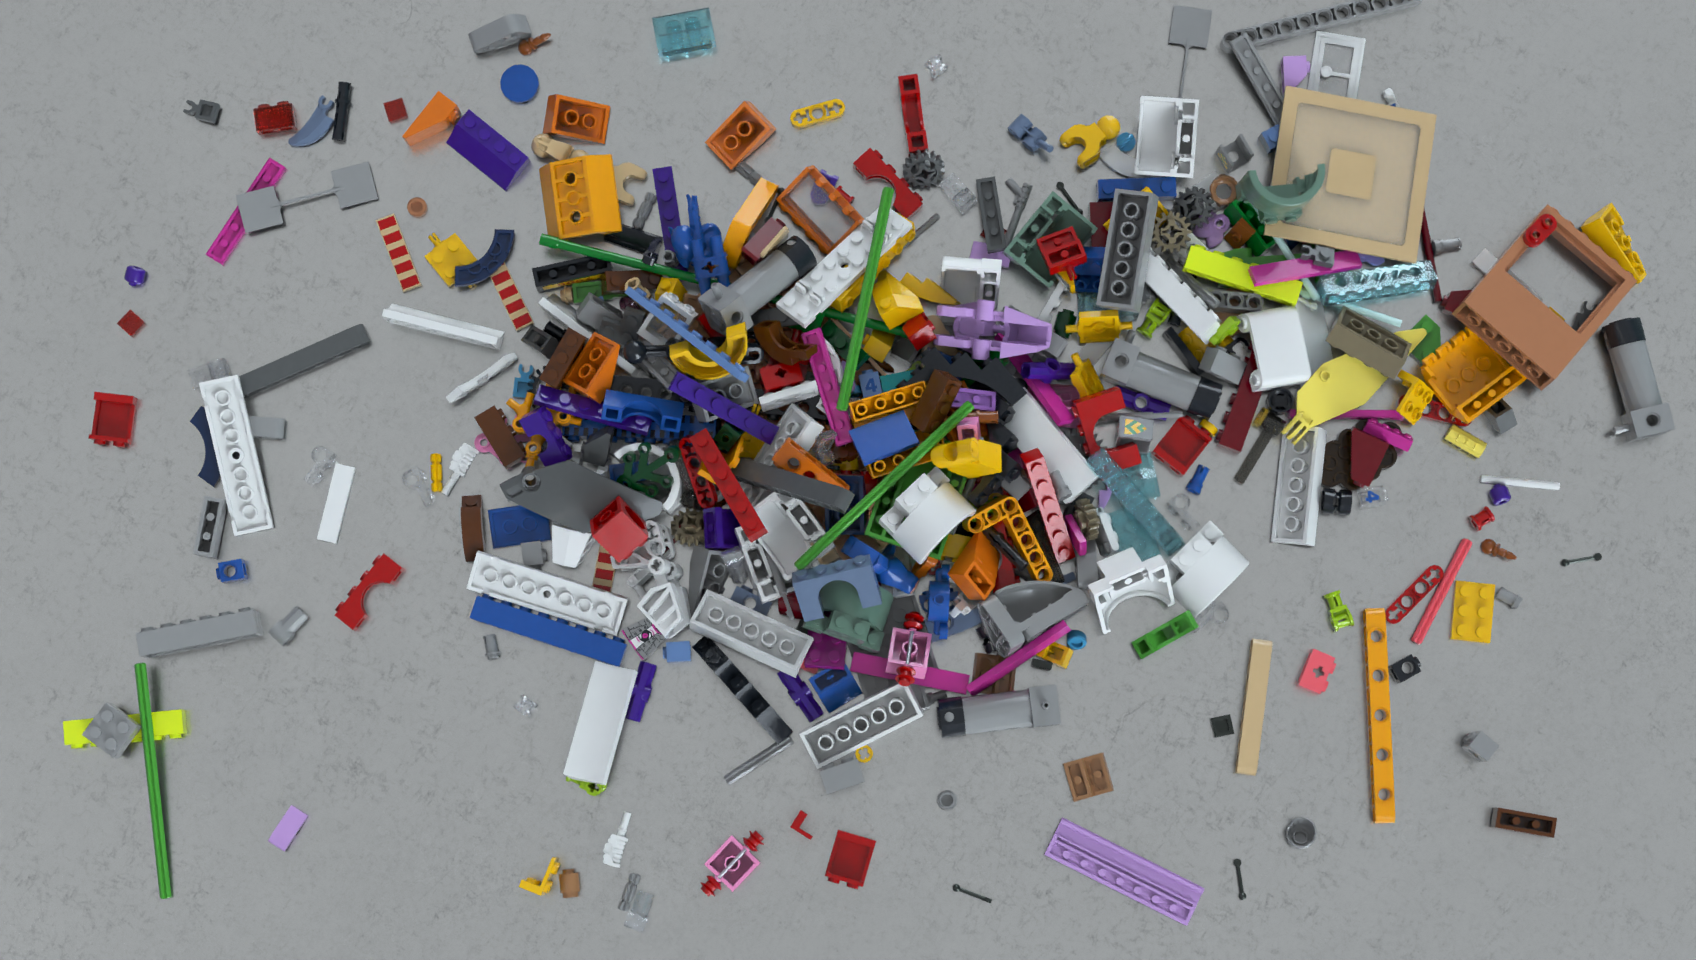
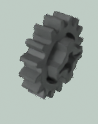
M918 149L916 155L911 152V158H905L906 164H903V175L908 183L912 182L914 188L920 185V189H923L924 185H926L929 189L930 184L937 185V180L943 179L942 174H945L944 161L941 160V155L936 156L934 150L928 153V149H925L924 153H921Z
M1193 186L1192 190L1185 188L1186 193L1179 192L1180 199H1174L1178 204L1174 205L1173 208L1177 209V212L1180 213L1179 218L1186 217L1184 222L1185 224L1190 223L1191 229H1195L1196 225L1199 228H1203V222L1209 224L1208 217H1214L1211 211L1216 210V208L1212 207L1211 204L1215 200L1209 199L1211 194L1205 193L1203 188H1200L1199 191L1198 187ZM1193 205H1194L1195 207H1197L1196 210H1193V209H1192V206H1193Z

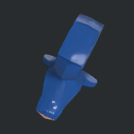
M850 535L841 549V552L850 558L870 554L877 581L884 585L897 588L907 594H911L918 586L919 578L911 573L894 556L896 546L893 544H889L882 553H879L858 538Z

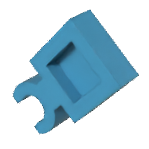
M520 364L518 370L521 378L515 377L513 398L525 399L527 390L533 389V386H528V382H535V380L530 379L534 372V367L530 365L529 372L525 373L523 372V365Z

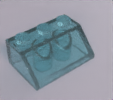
M709 7L652 18L659 57H671L675 54H687L696 50H708L716 47Z
M1141 503L1109 513L1112 529L1119 538L1118 553L1133 547L1142 562L1159 554L1161 555Z

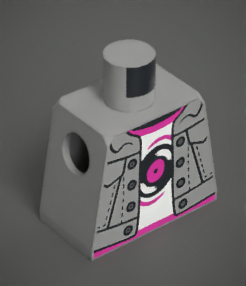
M647 617L621 630L642 661H646L666 640Z

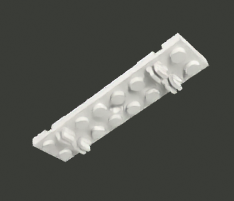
M878 209L868 216L866 220L864 219L863 223L805 277L800 279L776 303V307L803 328L811 324L819 312L822 313L836 298L865 272ZM892 209L889 211L880 257L896 244V240L899 237L902 238L912 229V223ZM844 264L848 265L846 268H841Z
M239 374L200 382L199 386L205 404L204 408L234 536L274 528ZM234 452H238L240 454L239 459L233 458Z
M477 551L466 588L589 628H596L615 636L618 634L628 597L482 551ZM548 590L551 596L545 597L544 591Z

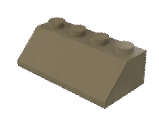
M1346 306L1342 307L1325 340L1332 347L1341 349L1348 356L1362 361L1366 366L1372 367L1383 376L1395 379L1405 364L1412 345Z

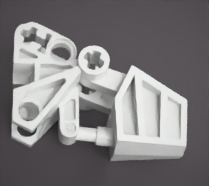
M573 451V457L570 460L581 465L583 453ZM608 459L605 467L598 466L596 473L608 478V465L612 464V460ZM552 520V562L576 568L585 559L595 539L592 537L591 531L583 534Z
M648 520L646 521L648 532L646 543L634 549L632 555L626 560L623 559L620 565L616 564L615 558L612 556L610 558L613 569H621L622 572H634L628 578L627 584L633 587L639 595L641 601L637 607L662 635L669 639L684 629L691 619L687 588L680 587L678 582L683 575L682 567L670 561L675 556V547L670 529L656 521ZM665 547L670 549V554L667 557L662 556L665 553ZM651 576H654L657 586L650 588L646 592L642 585Z

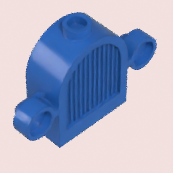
M942 564V568L936 569L935 581H929L927 622L934 623L933 632L935 635H939V639H947L950 597V576L948 572L950 571V564Z

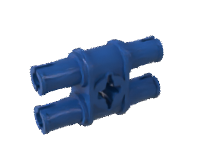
M721 234L709 237L713 254L708 257L704 253L702 238L690 240L693 253L691 262L694 265L695 280L699 283L701 295L711 288V277L715 276L718 282L726 287L730 285L729 275H731V271H729L728 254L724 252ZM709 261H711L712 265H719L713 269V272H711L710 268H704L710 263Z

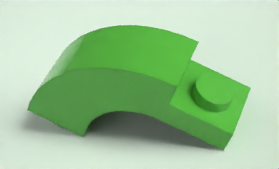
M1187 610L1131 643L1139 657L1143 659L1199 626L1190 610Z

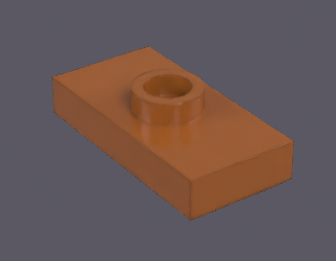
M1241 218L1224 236V239L1234 249L1241 248L1256 231Z

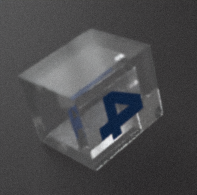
M1383 485L1357 490L1360 509L1383 507L1386 505V501H1388V492L1384 490Z

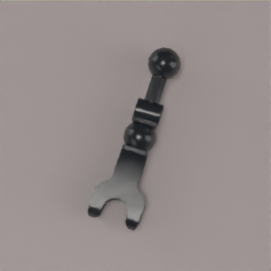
M747 332V340L752 338L755 342L748 343L747 352L741 364H757L764 358V351L754 332ZM726 336L703 338V341L707 342L708 340L719 348L725 342ZM672 338L665 345H645L640 340L633 339L624 345L622 354L624 359L631 364H639L646 357H667L672 362L669 355V345L682 342L684 339ZM757 351L759 353L756 357L749 355V352Z

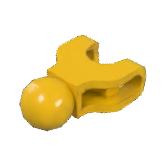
M1106 115L1099 119L1097 125L1094 122L1087 126L1082 124L1072 126L1061 135L1059 141L1067 148L1074 144H1081L1085 147V150L1077 158L1079 167L1085 169L1099 159L1101 147L1106 144V139L1111 140L1119 134L1121 129L1120 123L1114 116Z

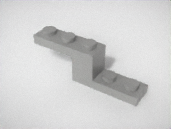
M638 337V340L643 342L645 345H652L649 341L646 340L644 342L640 337ZM646 357L638 364L650 378L654 376L672 393L668 387L677 370L665 357Z

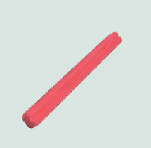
M1463 538L1411 638L1414 643L1420 645L1423 642L1472 546V541Z

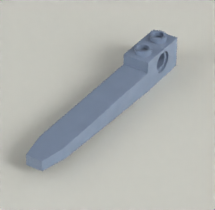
M1071 572L1051 581L1067 584L1076 580L1074 572ZM954 605L949 606V612L955 607ZM978 608L965 616L960 613L957 617L953 618L949 614L948 619L951 621V626L948 628L947 637L981 624L982 620ZM927 619L924 620L927 632L932 634L931 643L942 640L939 639V635H935L933 632L934 623L927 622Z

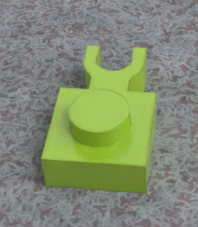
M1229 316L1209 341L1214 346H1218L1226 336H1231L1238 330V325L1241 321L1236 316Z

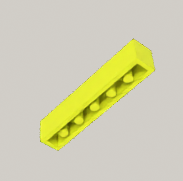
M1201 245L1190 246L1182 268L1183 272L1247 293H1256L1262 298L1286 306L1296 305L1303 284L1299 279L1254 287L1248 269L1250 266L1259 264L1251 263L1249 265L1243 263V260L1238 257H1232L1231 259L1225 257V254L1222 252L1207 251L1206 247Z
M185 710L151 712L154 741L162 740V736L169 735L170 739L182 738L181 734H187ZM140 714L128 715L141 725ZM94 718L63 721L65 745H71V749L83 748V744L91 743V747H97L82 735ZM141 729L131 743L142 742Z

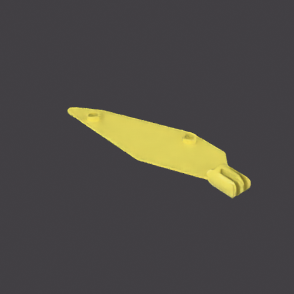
M1424 328L1398 331L1393 334L1412 344L1409 351L1410 354L1425 338L1427 332ZM1347 354L1323 363L1297 391L1296 415L1281 433L1284 435L1288 432L1286 435L1288 440L1297 434L1291 442L1293 445H1296L1310 428L1364 405L1389 377L1383 376L1378 370L1366 366L1362 361Z

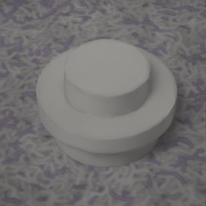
M946 790L938 795L937 803L943 810H951L956 806L957 797L952 791Z

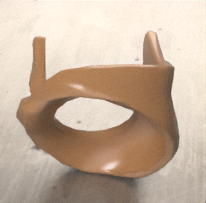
M1220 174L1212 181L1210 185V198L1215 200L1218 207L1229 205L1237 199L1235 188L1238 184L1237 181L1225 174ZM1227 184L1230 186L1231 195L1229 198L1221 199L1217 196L1216 188L1218 185Z

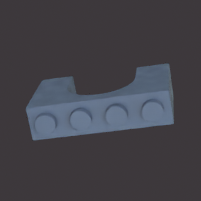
M870 554L792 572V584L804 622L824 618L823 604L819 592L825 584L835 580L849 582L856 588L862 608L882 604L881 591Z

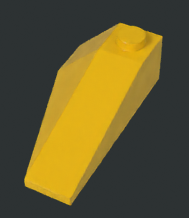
M1611 202L1584 222L1581 226L1582 232L1595 245L1600 246L1610 258H1614L1624 270L1632 273L1637 280L1636 283L1639 284L1647 275L1638 253L1632 251L1630 235H1625L1622 225H1624L1623 219Z
M883 270L878 274V281L874 284L872 294L878 312L889 330L924 312L919 298L889 272Z

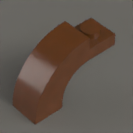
M763 320L753 327L756 338L762 348L772 358L783 364L794 365L799 361L809 360L812 355L818 352L817 344H800L790 340L783 332L780 321Z
M481 495L462 496L461 528L466 562H473L477 551L486 553Z

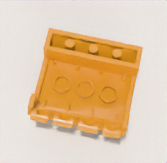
M1466 326L1464 328L1465 332L1461 330L1450 338L1451 344L1446 341L1435 350L1436 355L1432 352L1422 359L1423 366L1420 369L1425 383L1434 391V394L1448 412L1469 424L1527 378L1513 366H1510L1503 357Z

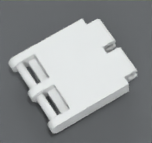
M1100 507L1096 508L1097 515L1100 518V525L1098 528V538L1095 541L1101 556L1105 557L1119 549V538L1112 529L1109 513L1104 512V509Z

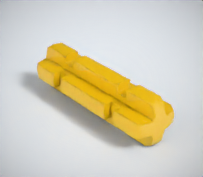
M434 453L430 455V462L432 463L430 465L431 480L433 481L431 483V490L433 492H440L443 489L441 483V454Z

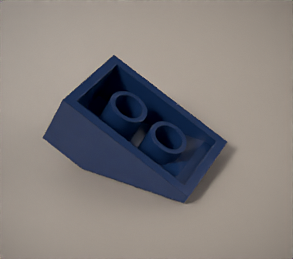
M837 475L851 486L849 491L855 496L845 514L825 508V532H828L866 496L864 475ZM869 509L861 514L840 535H864L869 522Z

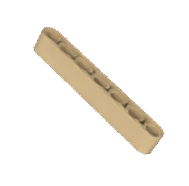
M1252 638L1235 766V773L1256 776L1272 654V641Z

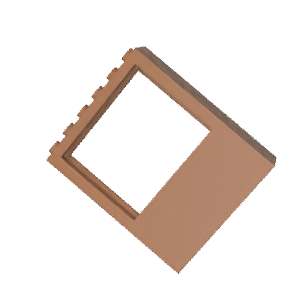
M1547 204L1531 220L1452 314L1542 391L1558 377L1635 285L1637 280L1632 273L1624 270L1614 258H1610L1600 246L1590 241L1585 233L1576 229L1571 221L1562 217L1557 209ZM1543 214H1550L1557 221V227L1551 235L1613 287L1577 331L1507 273L1529 247L1523 241L1524 232Z

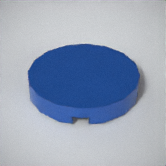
M522 64L513 65L502 74L500 81L501 90L504 96L511 102L518 104L532 100L539 89L538 77L529 66Z

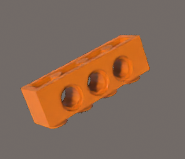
M790 437L784 441L772 457L773 464L779 469L806 476V471H812L815 474L813 479L840 486L847 490L851 487ZM796 458L799 461V465H792L789 459Z

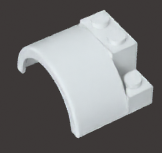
M1140 97L1135 174L1193 178L1199 110L1198 99ZM1179 111L1182 113L1183 119H1178ZM1175 158H1179L1178 164L1175 165Z
M943 256L941 288L961 304L977 302V299L995 301L994 310L997 311L1002 260ZM938 315L943 325L953 326L956 317Z
M641 443L626 445L613 454L620 463H624V454L632 451L636 454V461H639L640 453L638 446ZM650 444L652 449L648 455L649 464L663 456L666 448L663 447L661 449L658 445ZM642 446V449L647 451V447ZM627 455L628 460L632 461V457ZM679 461L674 463L667 462L653 471V473L664 476L671 475L674 479V483L669 488H665L668 489L669 496L662 505V508L670 516L682 506L679 502L682 491L681 479L686 475L683 472L685 468ZM664 479L666 484H670L668 479Z
M934 467L927 475L923 473L895 499L894 506L878 522L919 564H922L927 559L932 550L950 531L969 516L972 517L976 513V509L949 483L950 479L938 467Z
M773 492L753 507L768 531L767 534L757 540L777 565L785 580L788 581L792 578V572L798 570L794 563L812 547L810 543L813 542L815 544L826 532L804 501ZM781 504L786 505L788 509L785 510ZM832 542L807 566L818 558L823 557L835 548L836 545Z
M1211 520L1166 563L1174 598L1186 610H1190L1193 617L1198 616L1249 565V561L1223 536L1224 534ZM1178 573H1182L1183 575L1178 580H1176V576L1178 575Z
M741 526L735 528L734 531L741 547L740 554L753 589L757 590L761 603L764 604L780 598L781 596L762 545L758 540V544H756V540L751 543ZM792 582L784 584L787 593L794 591Z
M1133 547L1098 561L1097 566L1102 579L1088 585L1091 599L1096 606L1103 634L1111 632L1108 620L1112 610L1126 599L1136 596H1151L1162 600L1168 607L1175 604L1167 564L1162 556L1159 554L1142 562Z

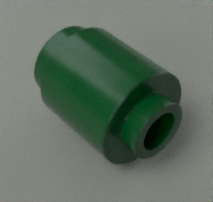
M1063 309L1062 312L1058 311L1053 330H1055L1054 333L1062 338L1069 339V336L1072 335V333H1066L1065 325H1075L1077 316H1074L1073 311Z

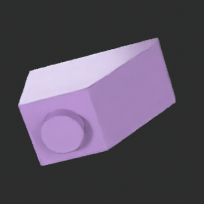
M1306 55L1282 57L1280 63L1283 97L1286 85L1297 87L1305 79L1307 73H1310V62L1306 61Z

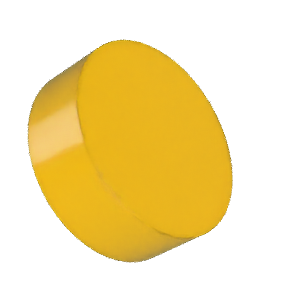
M1202 419L1198 424L1200 428L1206 429L1212 437L1218 432V429L1208 420Z

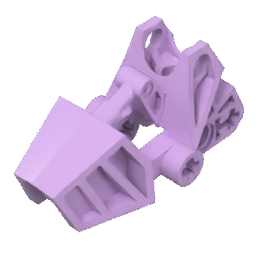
M977 299V302L955 306L937 305L936 315L956 318L953 324L954 335L935 334L937 338L933 340V344L961 348L972 354V359L987 360L990 351H999V359L1050 348L1052 324L1005 306L1004 311H995V301ZM1003 321L1004 325H995V322ZM994 333L1005 335L1002 341L979 339V336H994Z

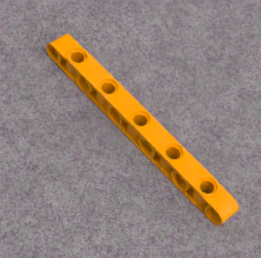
M1364 608V651L1374 824L1395 823L1386 615L1384 608ZM1373 631L1378 632L1380 635L1378 642H1374L1371 639ZM1375 670L1379 671L1382 675L1380 681L1373 679V672ZM1377 710L1383 712L1384 716L1381 721L1375 718ZM1379 749H1382L1386 754L1383 760L1377 758L1376 754ZM1381 789L1387 791V798L1385 800L1379 798L1378 793Z

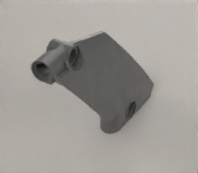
M566 460L538 469L533 466H527L522 469L519 475L500 484L508 502L512 501L583 534L591 531L589 521L618 496L645 522L661 513L663 503L661 500L653 497L650 498L646 494L615 482L572 460ZM529 475L535 476L533 480L525 479Z

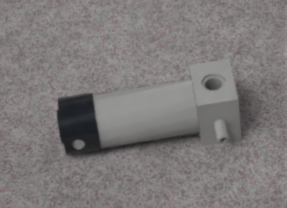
M793 235L728 287L719 282L712 283L711 288L698 297L710 327L726 336L727 327L745 322L747 330L754 325L751 315L795 281L800 280L817 265L816 257L801 238Z
M1640 317L1621 319L1602 327L1626 414L1621 416L1623 425L1613 427L1614 434L1625 432L1627 441L1632 442L1674 430L1675 425L1669 403L1662 404Z
M1129 330L1125 341L1118 338L1114 339L1100 372V380L1122 388L1125 386L1184 409L1186 412L1205 420L1210 419L1221 398L1222 384L1141 353V348L1132 344L1136 334L1135 331ZM1115 360L1122 361L1124 366L1116 365Z
M1056 684L1029 687L1026 690L937 699V720L942 738L1061 724Z

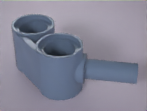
M1020 114L1007 128L1015 138L1020 140L1033 153L1038 148H1042L1049 153L1054 149L1052 145L1045 142L1047 140L1046 135L1037 127L1032 128L1033 124L1023 114Z

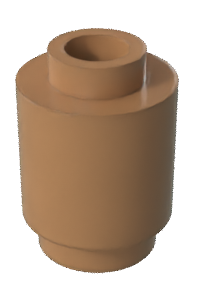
M574 869L562 870L563 874H559L560 893H563V898L578 897V892L580 891L579 872H575Z

